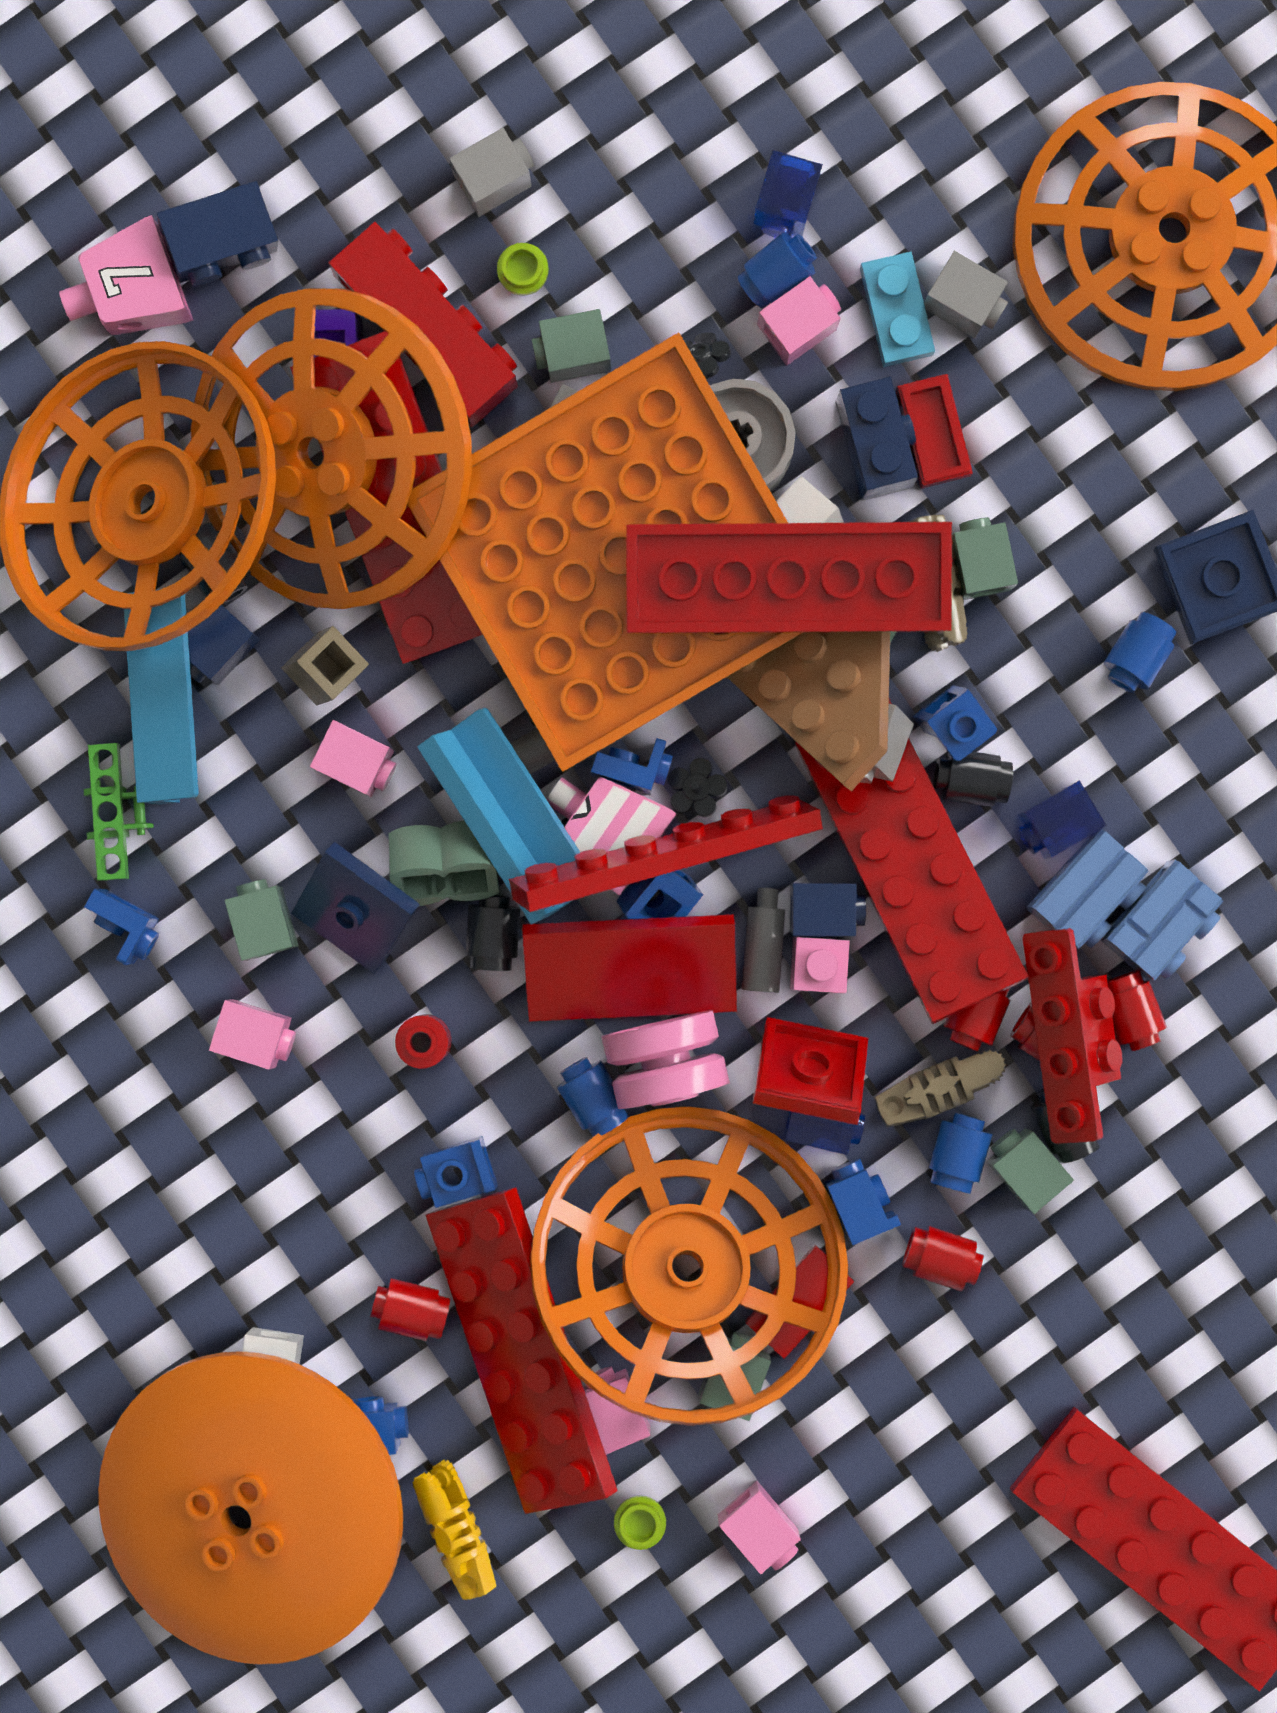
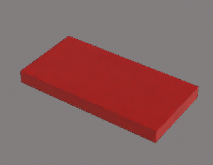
M734 914L523 924L522 936L529 1022L679 1015L713 1010V1013L737 1012Z

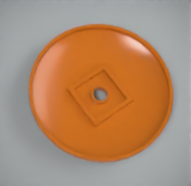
M237 1351L201 1356L167 1371L140 1392L119 1418L107 1443L101 1464L98 1487L99 1513L107 1549L116 1570L135 1600L158 1624L186 1644L210 1655L239 1663L280 1664L297 1661L322 1652L348 1636L369 1615L387 1589L396 1568L403 1533V1506L396 1471L386 1446L364 1412L336 1385L318 1373L298 1363L263 1353ZM230 1506H240L249 1513L251 1518V1527L249 1529H242L233 1524L229 1517Z

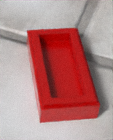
M948 374L897 386L896 394L902 415H910L915 430L916 444L910 446L920 488L971 477L973 472Z
M816 1244L796 1264L795 1292L792 1302L823 1311L827 1295L828 1263L827 1255ZM847 1275V1290L855 1282L849 1275ZM778 1285L773 1289V1291L770 1294H777ZM753 1311L745 1320V1324L757 1333L768 1316ZM783 1322L779 1332L768 1345L785 1359L808 1334L809 1330Z

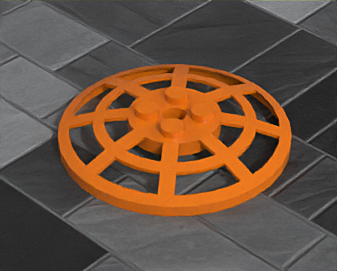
M1156 82L1130 86L1100 97L1074 113L1051 135L1035 157L1021 187L1014 215L1013 251L1017 276L1029 307L1043 330L1067 355L1088 370L1116 383L1144 390L1179 391L1206 387L1231 378L1260 361L1277 345V323L1262 337L1247 312V309L1256 301L1267 286L1277 263V199L1271 183L1266 177L1267 173L1277 167V126L1248 103L1220 90L1192 83ZM1159 95L1178 96L1176 123L1165 122L1145 125L1115 138L1096 118V116L1109 108L1134 99ZM1200 99L1214 102L1240 114L1261 129L1273 141V144L1252 158L1246 150L1228 137L1209 128L1198 126ZM1078 130L1098 152L1089 160L1078 175L1069 194L1067 204L1035 203L1039 185L1050 162L1066 140ZM1175 138L1172 166L1159 167L1145 172L1127 151L1129 148L1147 141ZM1196 142L1219 150L1233 160L1239 168L1218 183L1208 175L1193 169ZM1109 163L1128 187L1124 190L1114 208L1083 206L1092 182ZM1251 184L1256 189L1263 207L1265 231L1237 226L1235 211L1230 200ZM1166 218L1179 220L1186 230L1185 239L1179 243L1166 241L1159 231L1160 221ZM1032 225L1064 226L1063 239L1066 258L1079 287L1055 306H1053L1046 295L1035 266L1031 240ZM1080 227L1109 230V243L1114 260L1095 275L1090 271L1083 253ZM1233 248L1262 253L1261 262L1254 277L1244 291L1237 296L1220 270L1228 261ZM1128 277L1138 286L1154 292L1150 318L1126 309L1107 294V291ZM1201 286L1205 287L1220 309L1215 313L1198 319L1179 322L1171 321L1175 295L1193 291ZM1093 304L1099 312L1116 324L1135 333L1146 335L1141 367L1123 363L1098 351L1079 337L1067 323ZM1229 323L1244 348V351L1234 357L1207 367L1183 371L1162 370L1168 339L1200 336L1220 329Z
M308 288L280 294L255 306L233 324L211 355L239 376L256 397L268 422L275 450L276 485L273 509L264 540L249 569L251 575L264 586L280 595L316 608L348 609L366 606L402 593L423 578L443 556L458 530L468 500L472 475V442L466 408L454 376L438 349L417 325L395 308L369 295L341 288ZM316 305L332 306L352 311L378 324L389 335L368 358L361 352L343 343L327 339L314 338ZM295 307L293 341L284 342L267 350L246 368L232 349L237 341L258 321L278 311ZM405 350L416 361L431 386L441 413L444 431L413 434L404 403L392 382L384 374ZM314 355L334 359L356 372L341 392L327 387H315ZM293 357L294 390L283 394L274 401L257 380L274 365ZM203 372L194 403L209 410V402L217 378ZM371 389L376 392L387 411L393 427V436L374 437L371 425L359 407V404ZM239 399L224 425L230 433L234 444L237 420L242 407V402ZM194 420L191 423V439L201 426ZM256 437V446L236 448L242 469L259 468L260 472V452ZM313 438L321 443L324 450V459L319 467L312 463L308 455V445ZM209 449L199 463L206 486L212 485L210 470H224L225 479L228 482V472L221 450ZM446 453L447 472L443 498L434 525L427 537H425L400 519L406 509L413 488L416 468L415 456ZM397 457L394 486L389 501L384 506L368 492V489L375 474L377 459ZM247 499L242 501L240 513L251 527L256 510L250 500ZM221 507L207 508L206 513L210 522L217 531H220L225 517ZM353 507L373 524L355 540L336 547L330 515L342 513ZM287 509L298 515L309 517L315 548L295 543L275 531ZM233 534L230 542L239 554L243 545L236 535ZM387 536L413 555L400 570L383 582L361 591L349 593L340 562L349 561L366 554L380 544ZM267 544L291 558L307 563L319 564L328 594L312 593L295 588L276 578L259 564V561Z
M166 341L136 342L110 349L84 362L65 376L41 400L25 423L11 451L2 480L0 494V546L4 565L13 587L28 610L47 628L80 645L104 651H135L158 646L185 634L207 619L231 596L249 571L264 540L273 509L276 485L275 450L268 422L256 397L239 376L217 359L190 346ZM158 364H176L196 368L222 382L223 386L210 411L184 398L162 396ZM138 368L141 399L133 400L114 409L100 419L92 428L71 409L82 396L103 381L126 370ZM238 399L251 416L260 452L261 473L243 478L238 450L230 433L224 427ZM170 413L185 416L201 425L184 450L165 441L164 414ZM143 417L144 439L129 443L117 452L105 441L123 425ZM58 425L78 445L71 453L62 472L56 491L55 503H26L28 487L36 461L48 437ZM214 441H216L225 460L228 482L206 486L199 463ZM92 457L102 468L93 483L89 501L73 502L79 478L87 462ZM154 490L155 502L152 508L145 514H141L140 504L143 497L148 492ZM258 497L249 534L236 561L226 573L218 561L225 553L235 532L242 501ZM227 505L222 527L214 544L208 550L196 536L202 524L207 508ZM90 522L93 534L102 548L87 563L83 564L75 547L72 524ZM25 524H54L57 550L66 571L71 576L47 596L40 588L30 565L25 542ZM182 552L195 568L174 584L156 591L159 564L172 559ZM119 559L138 565L134 593L112 590L101 584L98 579ZM203 579L206 581L212 592L196 608L174 623L145 635L152 607L177 599L198 585ZM84 592L107 605L131 609L124 637H110L90 632L71 622L60 611Z
M697 1107L661 1108L633 1115L613 1130L602 1136L598 1133L582 1145L558 1172L544 1197L533 1231L530 1258L533 1295L541 1322L556 1351L574 1374L599 1396L627 1412L657 1422L689 1426L723 1423L753 1414L779 1400L803 1380L824 1354L838 1327L847 1290L848 1260L844 1232L835 1205L816 1173L799 1153L774 1133L748 1119L720 1110ZM694 1128L715 1131L728 1135L729 1138L717 1165L689 1159L667 1160L654 1163L644 1133L659 1129ZM624 1141L634 1172L624 1176L610 1187L596 1203L591 1214L563 1200L569 1186L589 1163L607 1149ZM748 1145L762 1151L781 1166L803 1191L811 1206L781 1218L777 1209L765 1194L746 1178L737 1174ZM692 1177L710 1181L701 1205H670L661 1179ZM641 1188L651 1215L642 1221L633 1235L605 1222L608 1214L623 1198L632 1191ZM729 1190L737 1193L748 1202L763 1219L766 1226L741 1236L737 1228L720 1214ZM553 1219L582 1234L578 1244L576 1263L578 1289L581 1298L554 1307L548 1293L545 1264L548 1235ZM817 1226H820L825 1241L828 1263L827 1295L823 1311L792 1302L795 1292L796 1263L794 1248L790 1238ZM596 1242L624 1255L622 1268L624 1282L596 1292L594 1287L592 1270L593 1252ZM774 1245L779 1266L776 1295L748 1285L751 1270L749 1256ZM680 1255L692 1256L700 1265V1277L691 1282L680 1280L673 1272V1259ZM633 1303L636 1309L647 1320L652 1322L642 1350L631 1344L616 1330L608 1320L605 1312ZM738 1305L767 1315L765 1323L755 1336L741 1348L732 1351L720 1323L728 1318ZM590 1318L594 1328L606 1343L625 1360L635 1365L625 1393L609 1385L584 1363L569 1344L561 1329L562 1327ZM783 1322L814 1332L807 1348L793 1366L772 1385L754 1394L740 1366L749 1362L767 1347L779 1332ZM672 1331L677 1333L700 1332L712 1360L697 1363H681L661 1358ZM655 1374L687 1380L720 1375L734 1403L719 1408L683 1410L659 1407L645 1402Z

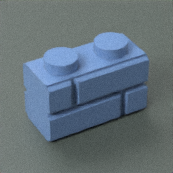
M1103 829L1096 830L1026 908L1050 930L1071 928L1074 931L1076 949H1080L1083 944L1092 948L1111 928L1106 919L1115 908L1120 905L1126 910L1144 892L1146 886L1140 881L1149 871Z
M1177 860L1167 861L1146 885V889L1129 908L1124 910L1111 925V928L1101 941L1131 968L1140 970L1142 977L1146 980H1156L1159 975L1167 979L1186 959V955L1181 950L1190 939L1195 936L1201 940L1218 923L1221 917L1215 911L1222 904L1223 900Z

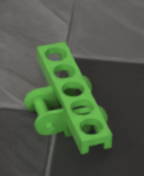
M120 744L88 745L91 788L83 790L84 796L92 797L94 832L86 834L87 840H95L97 881L129 879L126 838L130 837L129 830H137V835H145V829L154 828V824L146 823L145 803H137L136 786H134V792H126V787L122 785ZM102 750H108L112 753L113 764L106 770H101L99 766V752ZM103 776L112 777L114 786L101 787L100 778ZM133 799L135 823L124 824L122 800ZM105 802H112L117 808V816L110 822H104L98 814L99 807ZM107 828L115 829L113 831H103ZM118 838L117 845L112 848L105 847V839ZM115 854L119 857L120 869L114 874L107 873L106 855Z

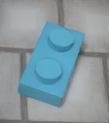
M912 251L861 263V277L883 367L933 356L935 347Z

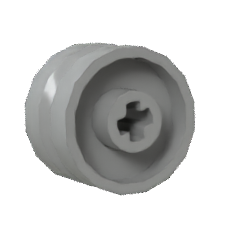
M730 379L710 385L739 438L745 443V448L770 492H772L779 486L793 456L796 431L790 410L776 392L756 381Z

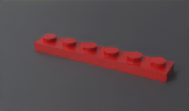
M781 796L771 799L768 802L769 807L759 810L734 809L721 814V820L705 825L701 822H688L677 825L673 828V834L658 838L650 835L633 837L624 842V847L606 852L603 849L586 850L576 854L575 861L558 866L554 863L532 865L525 869V875L509 879L512 899L529 912H533L823 829L820 809L800 800L798 796Z

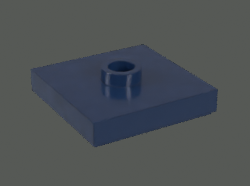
M1254 510L1153 548L1190 645L1277 612V569Z
M334 842L323 854L291 914L375 974L386 961L420 904Z

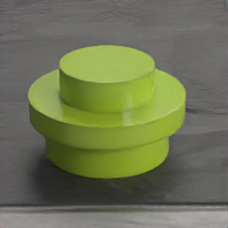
M513 244L506 248L498 259L497 274L499 281L512 294L519 296L531 295L539 291L548 278L549 267L546 256L538 247L532 244Z
M643 1495L629 1497L619 1505L615 1512V1533L619 1540L627 1547L637 1550L651 1548L662 1539L665 1533V1512L661 1505L651 1497Z

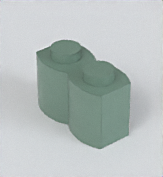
M464 820L450 823L442 828L430 825H411L398 828L389 833L390 882L420 904L419 906L437 903L445 898L458 901H475L499 893L498 872Z

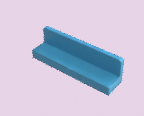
M185 594L163 605L152 607L145 635L166 627L186 615ZM124 609L125 630L131 609ZM188 632L158 646L127 651L137 803H180V799L196 798L199 794Z
M487 708L478 709L451 730L432 735L417 746L510 892L509 879L525 875V869L532 865L554 863L558 866L575 861V855L580 853L579 849ZM571 901L529 912L520 904L518 905L532 925L554 914Z

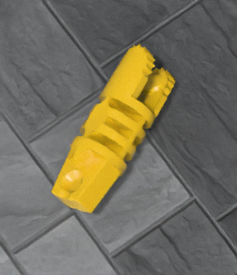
M442 1460L434 1465L430 1472H424L415 1477L412 1483L425 1521L428 1525H433L430 1529V1534L436 1540V1549L439 1553L444 1554L441 1557V1562L446 1567L461 1598L469 1600L486 1595L496 1588V1582L487 1552V1545L485 1540H479L478 1538L481 1535V1530L475 1524L476 1517L474 1512H468L467 1510L470 1507V1502L458 1477V1473L449 1460Z

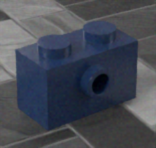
M257 181L157 212L158 226L179 284L191 280L193 286L210 283L222 277L220 270L238 264L241 265L242 270L262 266L271 261L270 254L277 252L278 238Z
M891 376L840 389L835 403L861 500L865 501L911 489L918 478L910 446L916 444L915 430L910 415L901 416Z

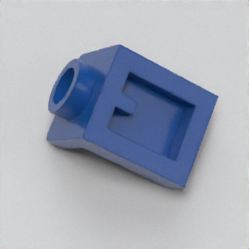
M952 685L912 716L923 732L937 737L951 758L956 761L965 758L997 732L996 726L970 690Z
M656 738L648 767L638 764L639 755L610 747L608 755L597 752L591 776L595 778L603 777L618 785L651 795L654 783L664 786L673 756L664 753L667 741Z
M94 889L84 906L86 909L97 914L93 922L118 936H122L125 930L130 932L116 957V961L124 965L134 964L138 958L145 960L158 940L159 933L154 931V928L159 918L107 889Z

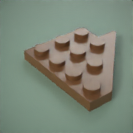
M804 632L727 677L850 791L859 784L888 751L890 632Z

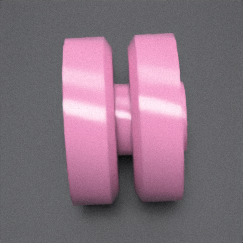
M713 1010L661 1020L601 1036L607 1063L620 1066L641 1062L642 1065L641 1069L621 1074L612 1082L618 1109H628L649 1104L652 1106L670 1104L699 1096L698 1093L730 1083L723 1056L710 1053L690 1057L689 1050L712 1044L719 1037Z

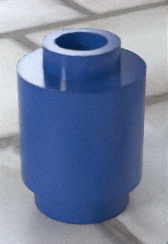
M782 232L744 264L745 270L738 275V281L748 297L758 307L764 309L809 276H813L815 269L812 262L817 257L809 243L800 234H796L792 238L787 233Z
M1141 612L1136 621L1130 620L1105 659L1103 664L1110 671L1107 678L1116 686L1130 693H1134L1137 687L1148 690L1175 647L1172 641L1177 634L1176 630L1162 619L1152 614Z
M584 1057L560 1072L564 1081L556 1088L581 1129H588L592 1137L598 1133L602 1136L628 1119L629 1116L625 1109H618L612 1085L613 1079L601 1060L591 1064L588 1058Z
M959 1113L954 1114L952 1122L942 1120L929 1168L933 1170L931 1183L971 1194L974 1182H980L993 1135L983 1131L985 1121Z

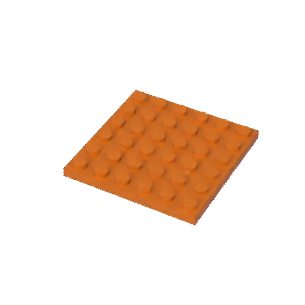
M679 332L472 454V475L467 504L456 534L443 556L439 559L562 772L804 633H627L626 524L788 523ZM447 469L413 488L407 503L426 537L434 525L442 502Z

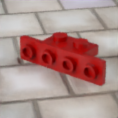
M1071 928L1026 933L1022 939L1027 974L1029 976L1028 981L1051 1140L1055 1144L1100 1140L1103 1137L1096 1086L1121 1079L1120 1068L1122 1065V1051L1115 1038L1112 1017L1115 1010V1001L1111 990L1108 988L1107 975L1080 977L1075 936Z

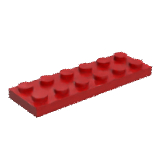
M384 331L347 346L361 352L368 358L389 333ZM322 356L314 358L315 387H327L341 392L356 373L350 367L334 359ZM399 356L384 374L392 382L404 403L413 434L427 433L426 424ZM371 389L359 404V407L366 415L374 437L393 436V427L387 411L376 392ZM318 441V443H319V445H320V448H321V451H322L323 456H324L323 447H322L321 443ZM437 454L415 456L416 468L413 488L443 471ZM397 457L377 459L375 474L368 489V492L384 506L387 505L394 486ZM407 504L400 519L426 537ZM353 507L345 511L355 539L373 525ZM387 536L380 544L361 556L372 585H376L400 570L413 555ZM440 560L423 578L402 593L379 602L402 664L483 635Z
M952 522L626 524L627 633L952 631Z
M910 739L907 741L893 782L873 777L872 783L859 782L852 791L835 778L799 743L795 742V747L931 1024L937 1023L1026 981L1029 976Z
M514 1187L447 1206L426 1214L425 1216L524 1513L529 1514L606 1499L616 1493L618 1490L582 1382L558 1354L540 1319L533 1295L530 1258L533 1236L517 1188ZM547 1281L548 1293L554 1307L556 1304Z
M1073 1407L1011 1485L1010 1490L1260 1692L1277 1670V1569L1076 1407Z

